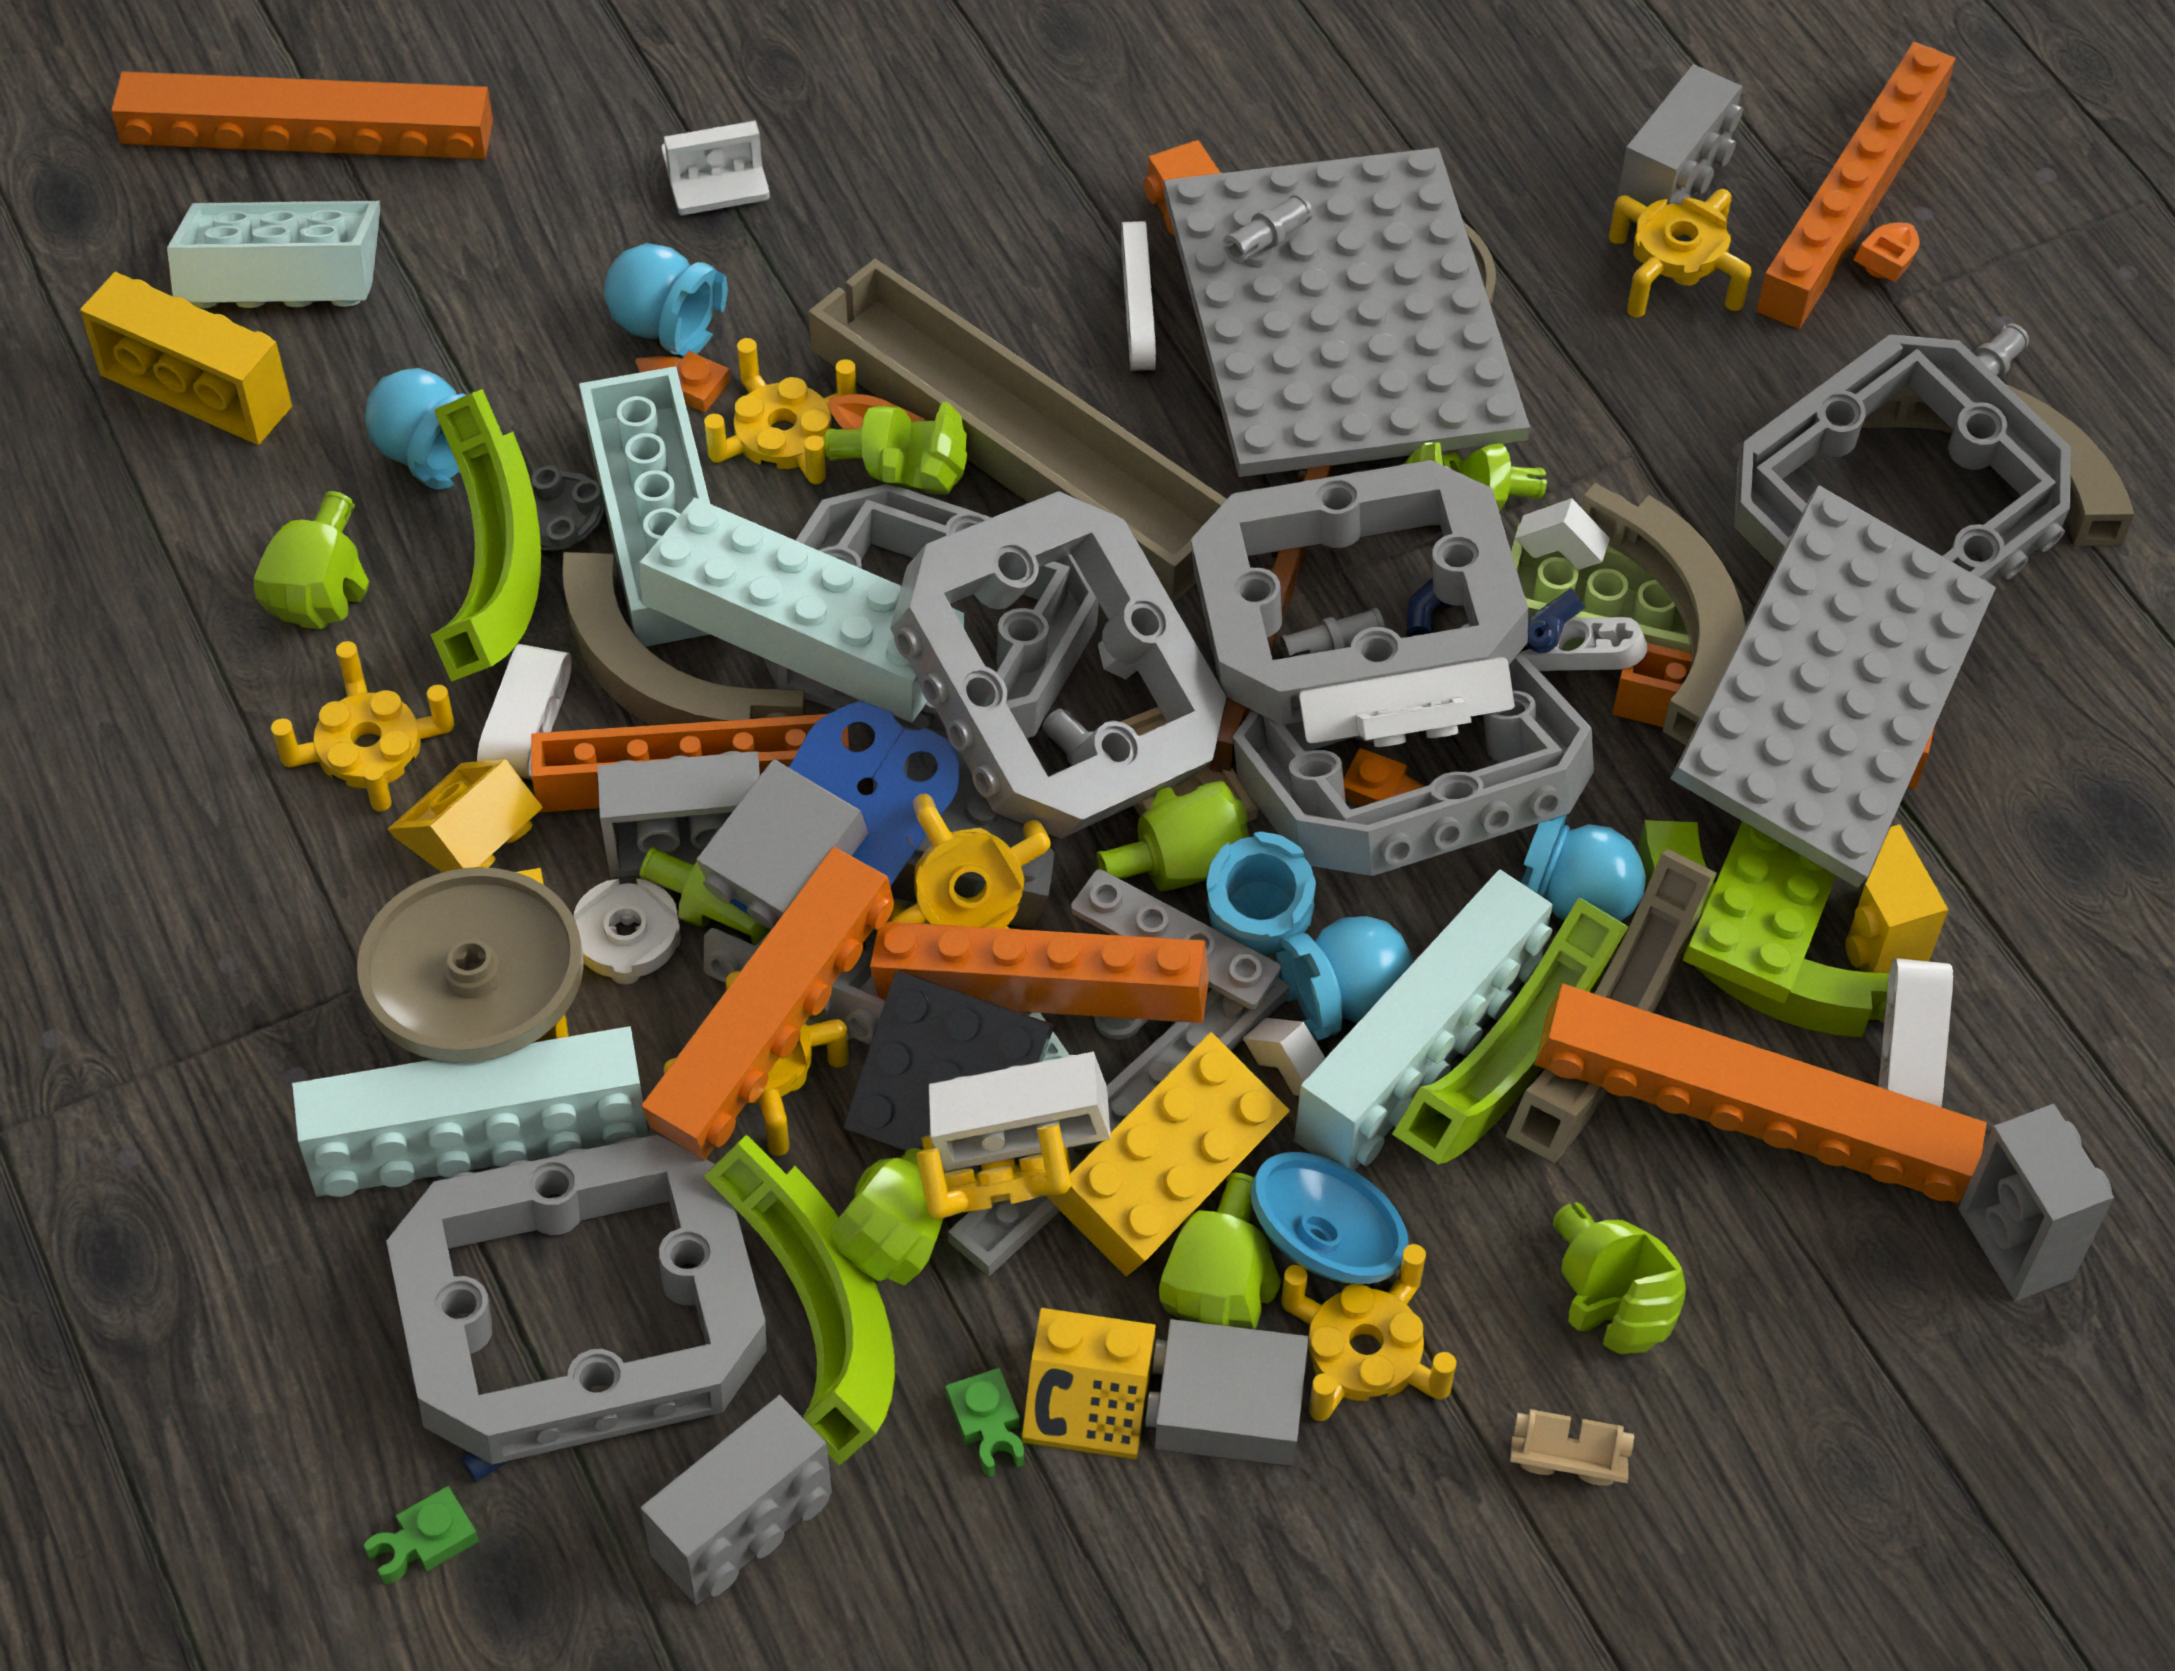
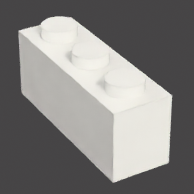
M1094 1052L1068 1055L1059 1059L1024 1066H1012L1003 1070L968 1077H957L952 1080L929 1084L930 1134L935 1148L939 1149L945 1171L1041 1153L1037 1128L1052 1124L1060 1125L1064 1148L1111 1139L1107 1085Z

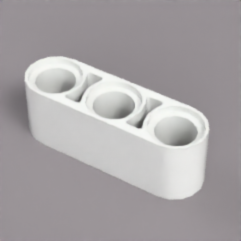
M518 644L515 647L483 729L478 747L477 761L506 759L519 777L532 779L531 733L552 731L570 680L572 665L570 653Z
M1901 958L1893 959L1887 986L1878 1084L1880 1088L1938 1107L1942 1106L1953 989V969L1951 964Z

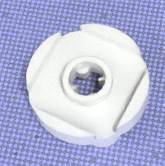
M619 879L600 883L579 900L573 916L581 939L583 963L596 973L611 977L618 984H632L640 976L659 969L671 958L676 948L680 945L681 934L676 904L663 888L648 880L636 879L637 884L627 883L620 885ZM619 922L627 926L633 922L640 925L635 928L636 932L626 936L618 935L617 929L614 927Z

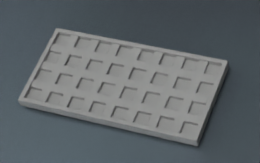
M1818 485L1810 496L1670 779L1858 888L1869 875L1996 587Z

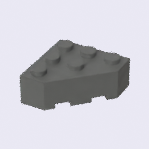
M923 751L911 754L903 765L905 775L916 782L932 778L938 768L935 757ZM957 751L959 761L958 790L952 802L941 815L950 833L959 830L982 828L1003 840L1010 848L1025 840L1023 834L1024 824L993 812L986 798L977 791L973 783L972 773L961 753ZM908 834V842L913 848H915ZM927 835L890 886L893 898L918 903L914 889L915 866L927 848L932 844ZM1051 848L1046 853L1021 867L1024 875V890L1018 905L1019 908L1008 925L1029 930L1035 929L1049 897L1055 855ZM966 872L957 878L954 891L962 897H974L982 891L984 878L976 872Z

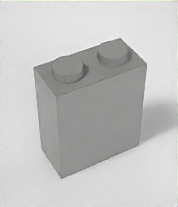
M773 759L696 860L705 878L703 884L708 891L727 903L732 898L748 906L747 912L754 920L766 928L773 929L833 846L852 856L869 833L861 810Z
M1170 1319L1168 1341L1157 1339L1152 1374L1163 1375L1161 1393L1150 1391L1147 1406L1146 1426L1156 1428L1155 1449L1294 1467L1308 1336Z

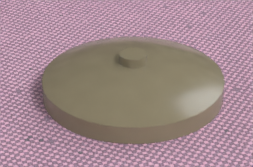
M485 867L462 868L439 873L425 878L397 894L377 913L363 936L357 958L358 983L364 1005L379 1030L395 1044L409 1052L445 1062L463 1063L494 1059L520 1050L546 1034L565 1015L577 995L583 974V951L579 930L574 917L565 903L552 890L528 876L509 870Z

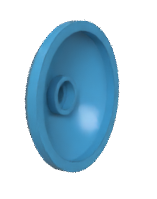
M1288 1152L1275 1155L1266 1160L1259 1168L1251 1184V1201L1254 1211L1269 1239L1292 1261L1318 1276L1348 1284H1368L1383 1281L1391 1277L1401 1266L1403 1251L1408 1246V1235L1404 1222L1390 1200L1365 1177L1337 1161L1303 1152Z

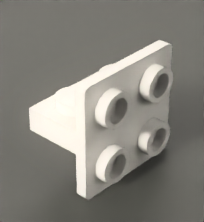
M756 121L664 137L665 143L662 145V154L680 215L769 199V188L762 168L760 134Z

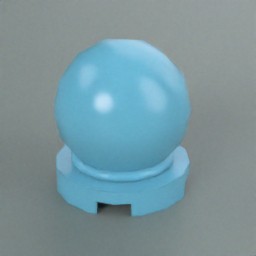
M650 243L623 251L614 260L604 282V297L611 317L631 335L647 339H659L665 351L679 354L683 357L688 351L695 354L699 353L711 339L713 334L706 331V328L712 319L714 310L723 313L728 293L727 277L716 271L713 266L701 262L690 265L687 259L673 248Z
M421 368L405 369L382 377L367 398L364 417L369 439L383 456L408 466L412 476L426 486L435 490L450 488L454 485L450 478L460 470L434 409L466 395L456 394L455 390L444 378Z
M1567 814L1539 823L1524 862L1527 869L1521 883L1552 903V912L1557 918L1565 921L1578 898L1588 901L1619 921H1622L1634 912L1644 895L1646 874L1641 857L1630 840L1610 827L1588 824L1570 830L1569 826L1565 825Z
M1266 832L1253 833V837L1239 839L1231 845L1227 843L1220 849L1210 864L1206 882L1208 894L1207 907L1211 925L1220 933L1266 957L1285 950L1279 942L1280 939L1299 932L1305 933L1311 924L1314 910L1316 882L1315 877H1313L1312 867L1305 859L1304 852L1298 845L1284 836Z
M1368 916L1340 918L1325 927L1315 942L1308 934L1302 932L1282 938L1279 942L1285 950L1276 953V962L1281 966L1279 978L1290 986L1289 998L1286 1001L1298 1000L1300 1008L1307 1019L1302 1022L1307 1026L1315 1042L1336 1036L1341 1030L1342 1018L1358 1023L1414 963V958L1401 933L1388 922Z

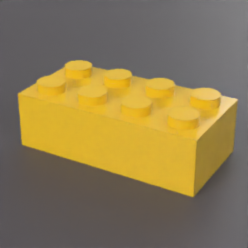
M114 272L80 309L99 374L105 378L257 445H260L292 407L277 343L263 332H253L233 323L221 314L214 315L193 306L182 297L170 296L152 288L143 280H133L117 272Z
M1210 1032L1110 1132L1111 1139L1101 1141L1069 1173L1071 1179L1069 1191L1062 1195H1049L1047 1198L1127 1277L1157 1250L1290 1110Z

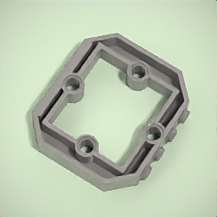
M1890 334L1744 441L1737 465L1734 528L1775 568L1806 506V503L1782 479L1819 452L1830 457H1841L1850 453L1856 446L1864 418L1906 387H1909L1953 429L1948 449L1955 463L1971 470L1983 469L1990 465L2021 495L2020 498L1984 525H1969L1963 528L1956 535L1951 550L1943 555L1944 558L1992 584L2001 576L2007 580L2015 576L2026 565L2030 554L2038 548L2042 552L2047 551L2063 536L2065 530L2062 528V525L2070 509L2071 446L1961 341ZM1829 421H1837L1845 426H1837ZM1973 433H1974V434H1978V435L1982 436V437L1985 438V439L1976 438V437L1972 436L1971 434H1973ZM1966 555L1977 556L1983 562L1972 561Z
M1432 460L1233 493L1191 538L1194 576L1219 685L1227 698L1281 725L1303 722L1299 702V693L1303 690L1497 657L1506 658L1509 665L1528 643V606L1492 488ZM1434 524L1441 525L1444 537L1438 540L1432 549L1433 592L1444 603L1464 605L1470 627L1400 638L1391 629L1370 627L1355 635L1351 642V647L1272 660L1267 638L1274 635L1282 625L1280 581L1270 570L1250 568L1247 556L1316 544H1323L1332 548H1343L1352 545L1363 536Z
M888 483L822 500L795 541L862 569L861 559L871 544L914 558L927 543L992 517ZM1071 554L1039 567L1037 578L1022 594L1039 600L1034 610L1026 608L1013 609L1006 612L998 623L997 673L1004 680L1007 688L1006 704L1026 738L1036 735L1097 628L1099 602ZM763 658L777 689L804 690L805 699L836 710L861 701ZM968 696L971 702L978 706L977 702ZM928 701L912 723L894 715L897 723L905 729L921 730L927 728L949 740L944 723L935 707Z
M1058 491L927 543L907 565L890 627L894 635L896 647L899 653L909 661L920 681L925 699L935 707L946 727L947 737L951 745L961 753L972 773L973 783L977 791L986 798L993 812L1023 824L1029 820H1038L1043 824L1046 833L1062 839L1155 796L1157 791L1162 788H1172L1190 780L1213 760L1226 695L1123 518ZM1071 554L1109 619L1103 629L1102 636L1106 650L1119 662L1136 666L1168 723L1138 736L1125 723L1118 721L1105 722L1077 747L1073 755V766L1048 777L1006 704L1007 688L1004 680L997 672L989 667H985L950 604L974 594L982 604L989 608L998 610L1008 608L1033 584L1038 576L1039 567ZM968 696L972 697L978 706L972 703ZM1103 751H1105L1111 757V759H1109Z
M1520 651L1509 664L1514 708L1482 714L1486 752L1489 757L1502 763L1470 773H1446L1437 777L1429 786L1350 810L1346 805L1340 757L1326 750L1314 749L1353 737L1365 742H1374L1373 739L1365 740L1361 736H1353L1309 743L1305 739L1303 722L1281 725L1251 710L1233 735L1239 782L1278 834L1302 849L1304 857L1310 866L1374 876L1569 814L1594 773L1592 728Z
M659 1135L644 1138L628 1137L611 1145L587 1150L580 1148L571 1149L558 1156L534 1161L518 1160L509 1163L505 1167L477 1173L461 1172L448 1179L434 1181L386 1241L423 1427L486 1462L497 1464L722 1413L767 1351L765 1318L736 1209L703 1177L715 1164L706 1159H701L685 1148ZM554 1194L562 1195L557 1198H545ZM669 1202L676 1230L670 1232L662 1240L659 1247L661 1286L665 1295L674 1303L684 1306L696 1305L706 1345L623 1363L622 1359L614 1352L605 1349H591L579 1354L572 1361L568 1369V1376L479 1395L470 1354L480 1351L488 1343L492 1335V1319L488 1294L484 1286L476 1279L467 1276L454 1277L448 1249L535 1230L548 1235H561L571 1231L581 1220ZM684 1264L698 1265L692 1269L679 1268ZM459 1313L471 1314L463 1319L452 1318ZM597 1385L609 1387L602 1392L593 1393L587 1391Z

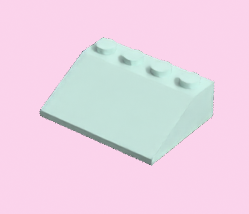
M380 201L192 203L167 247L173 297H182L198 308L213 307L217 302H236L237 306L243 308L258 307L265 302L284 301V305L289 307H303L310 305L313 301H332V304L336 306L356 305L360 303V300L367 299L373 282Z

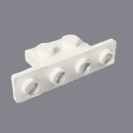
M1504 657L1303 690L1299 693L1305 739L1309 743L1361 736L1365 740L1373 739L1375 747H1385L1405 743L1406 733L1426 730L1427 738L1445 737L1459 733L1457 725L1471 723L1470 716L1506 711L1514 708L1508 660Z

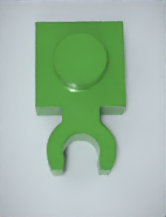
M997 1368L946 1385V1398L964 1444L968 1445L981 1440L979 1450L980 1466L984 1474L988 1477L995 1475V1464L992 1455L998 1451L1009 1452L1014 1459L1016 1467L1023 1466V1444L1018 1436L1009 1432V1430L1020 1427V1418L1001 1369Z
M447 1486L397 1514L396 1518L401 1531L396 1534L388 1532L376 1534L370 1537L363 1546L370 1560L382 1553L389 1552L394 1554L391 1562L378 1569L382 1582L384 1584H391L405 1575L409 1563L419 1558L427 1572L479 1542L473 1525L450 1487Z

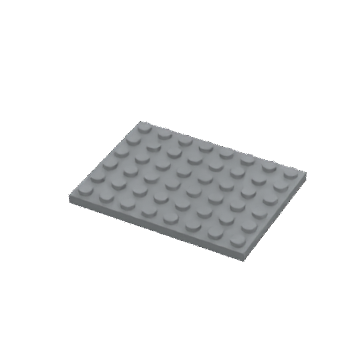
M1439 148L1164 180L1163 194L1239 477L1408 456L1416 449H1419L1424 443H1440L1441 451L1528 440L1530 425ZM1294 194H1301L1309 201L1313 211L1309 213L1313 215L1311 221L1286 234L1281 244L1273 248L1265 247L1240 264L1234 263L1227 256L1223 247L1226 244L1223 242L1224 237L1250 223L1254 214L1263 209L1271 210Z

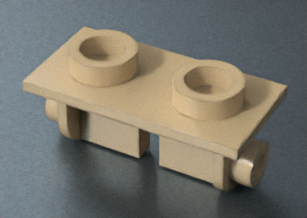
M1530 1409L1529 1415L1517 1413L1514 1436H1512L1510 1462L1520 1463L1523 1469L1535 1474L1550 1475L1555 1473V1470L1579 1474L1580 1479L1595 1485H1611L1613 1481L1628 1483V1457H1631L1634 1434L1623 1432V1426L1582 1419L1579 1439L1568 1438L1571 1417L1534 1409Z

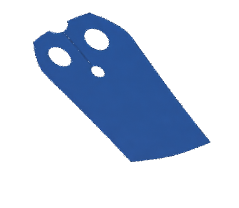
M863 701L841 707L815 723L789 767L861 810L869 834L852 857L888 876L890 886L926 837L913 808L914 798L919 794L930 795L941 816L952 802L959 785L957 751L948 740L927 728L921 730L905 729L897 723L893 712ZM855 722L867 723L875 732L873 744L862 752L849 751L841 742L843 730ZM923 751L933 755L937 761L938 768L932 778L916 782L905 775L903 765L911 754ZM873 777L877 784L876 790L870 795H862L858 792V782L863 778ZM908 834H909V836H910V838H911V840H912L913 845H914L915 848H913V847L909 844V842H908ZM732 898L730 903L748 914V906Z

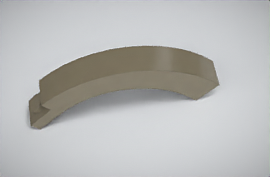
M2007 385L2071 446L2070 509L2065 520L2070 530L2073 545H2123L2135 514L2129 495L2106 455L2079 427L2054 408L2023 391ZM1906 387L1864 418L1862 428L1909 427L1953 432V429L1909 387ZM1974 433L1971 434L1972 436H1974V437H1976V438L1985 439V438H1983L1982 436H1980V435H1978V434H1974Z
M1594 483L1584 494L1581 508L1610 538L1609 546L1639 564L1664 588L1677 607L1686 627L1691 648V670L1684 683L1670 700L1662 731L1687 745L1745 629L1740 599L1722 561L1707 541L1672 509L1650 495L1637 507L1628 502L1623 496L1612 493Z
M564 552L562 572L570 627L577 649L597 683L629 713L650 726L806 715L804 690L754 689L715 684L690 676L660 660L635 637L618 608L619 584L614 554Z
M1670 849L1664 851L1660 856L1633 920L1594 994L1654 1013L1702 914L1699 912L1717 873ZM1545 1069L1536 1081L1526 1089L1506 1134V1138L1555 1163L1576 1139L1608 1091L1604 1087L1576 1078L1566 1079L1559 1077L1551 1070Z

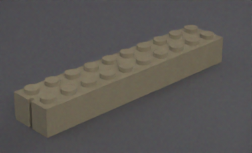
M876 258L845 282L846 292L838 287L808 311L811 350L835 367L840 360L848 359L853 361L857 383L880 399L888 401L928 421H935L941 402L949 403L962 416L963 430L967 434L965 450L967 452V460L1028 503L1059 491L1123 518L1172 603L1177 601L1196 584L1191 538L1227 500L1225 497Z

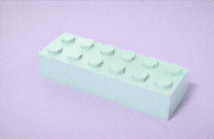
M676 366L579 383L585 425L598 482L602 490L605 513L633 634L645 647L709 635L704 631L642 605L640 561L694 497L710 504Z
M695 497L640 561L642 605L858 700L891 711L895 716L911 723L925 706L927 700L922 693L920 681L909 661L899 653L894 635L890 629L901 590L900 585ZM952 608L964 628V613Z
M1499 869L1301 1084L1294 1141L1310 1153L1337 1161L1352 1170H1355L1360 1163L1368 1166L1382 1149L1385 1141L1383 1137L1393 1126L1396 1127L1419 1087L1430 1085L1449 1073V1064L1459 1053L1466 1056L1476 1046L1483 1032L1482 1027L1491 1017L1495 1020L1500 1019L1509 1008L1515 996L1513 992L1522 982L1526 983L1543 958V948L1552 934V929L1548 927L1553 904Z
M631 1026L534 1042L510 1054L478 1062L462 1063L427 1060L292 1083L298 1143L316 1197L324 1195L334 1197L347 1196L358 1189L382 1185L400 1187L417 1179L440 1175L451 1177L457 1173L468 1172L469 1170L492 1166L505 1167L509 1163L518 1160L558 1156L571 1149L580 1148L587 1150L611 1145L628 1137H649L646 1117L641 1107L643 1097Z

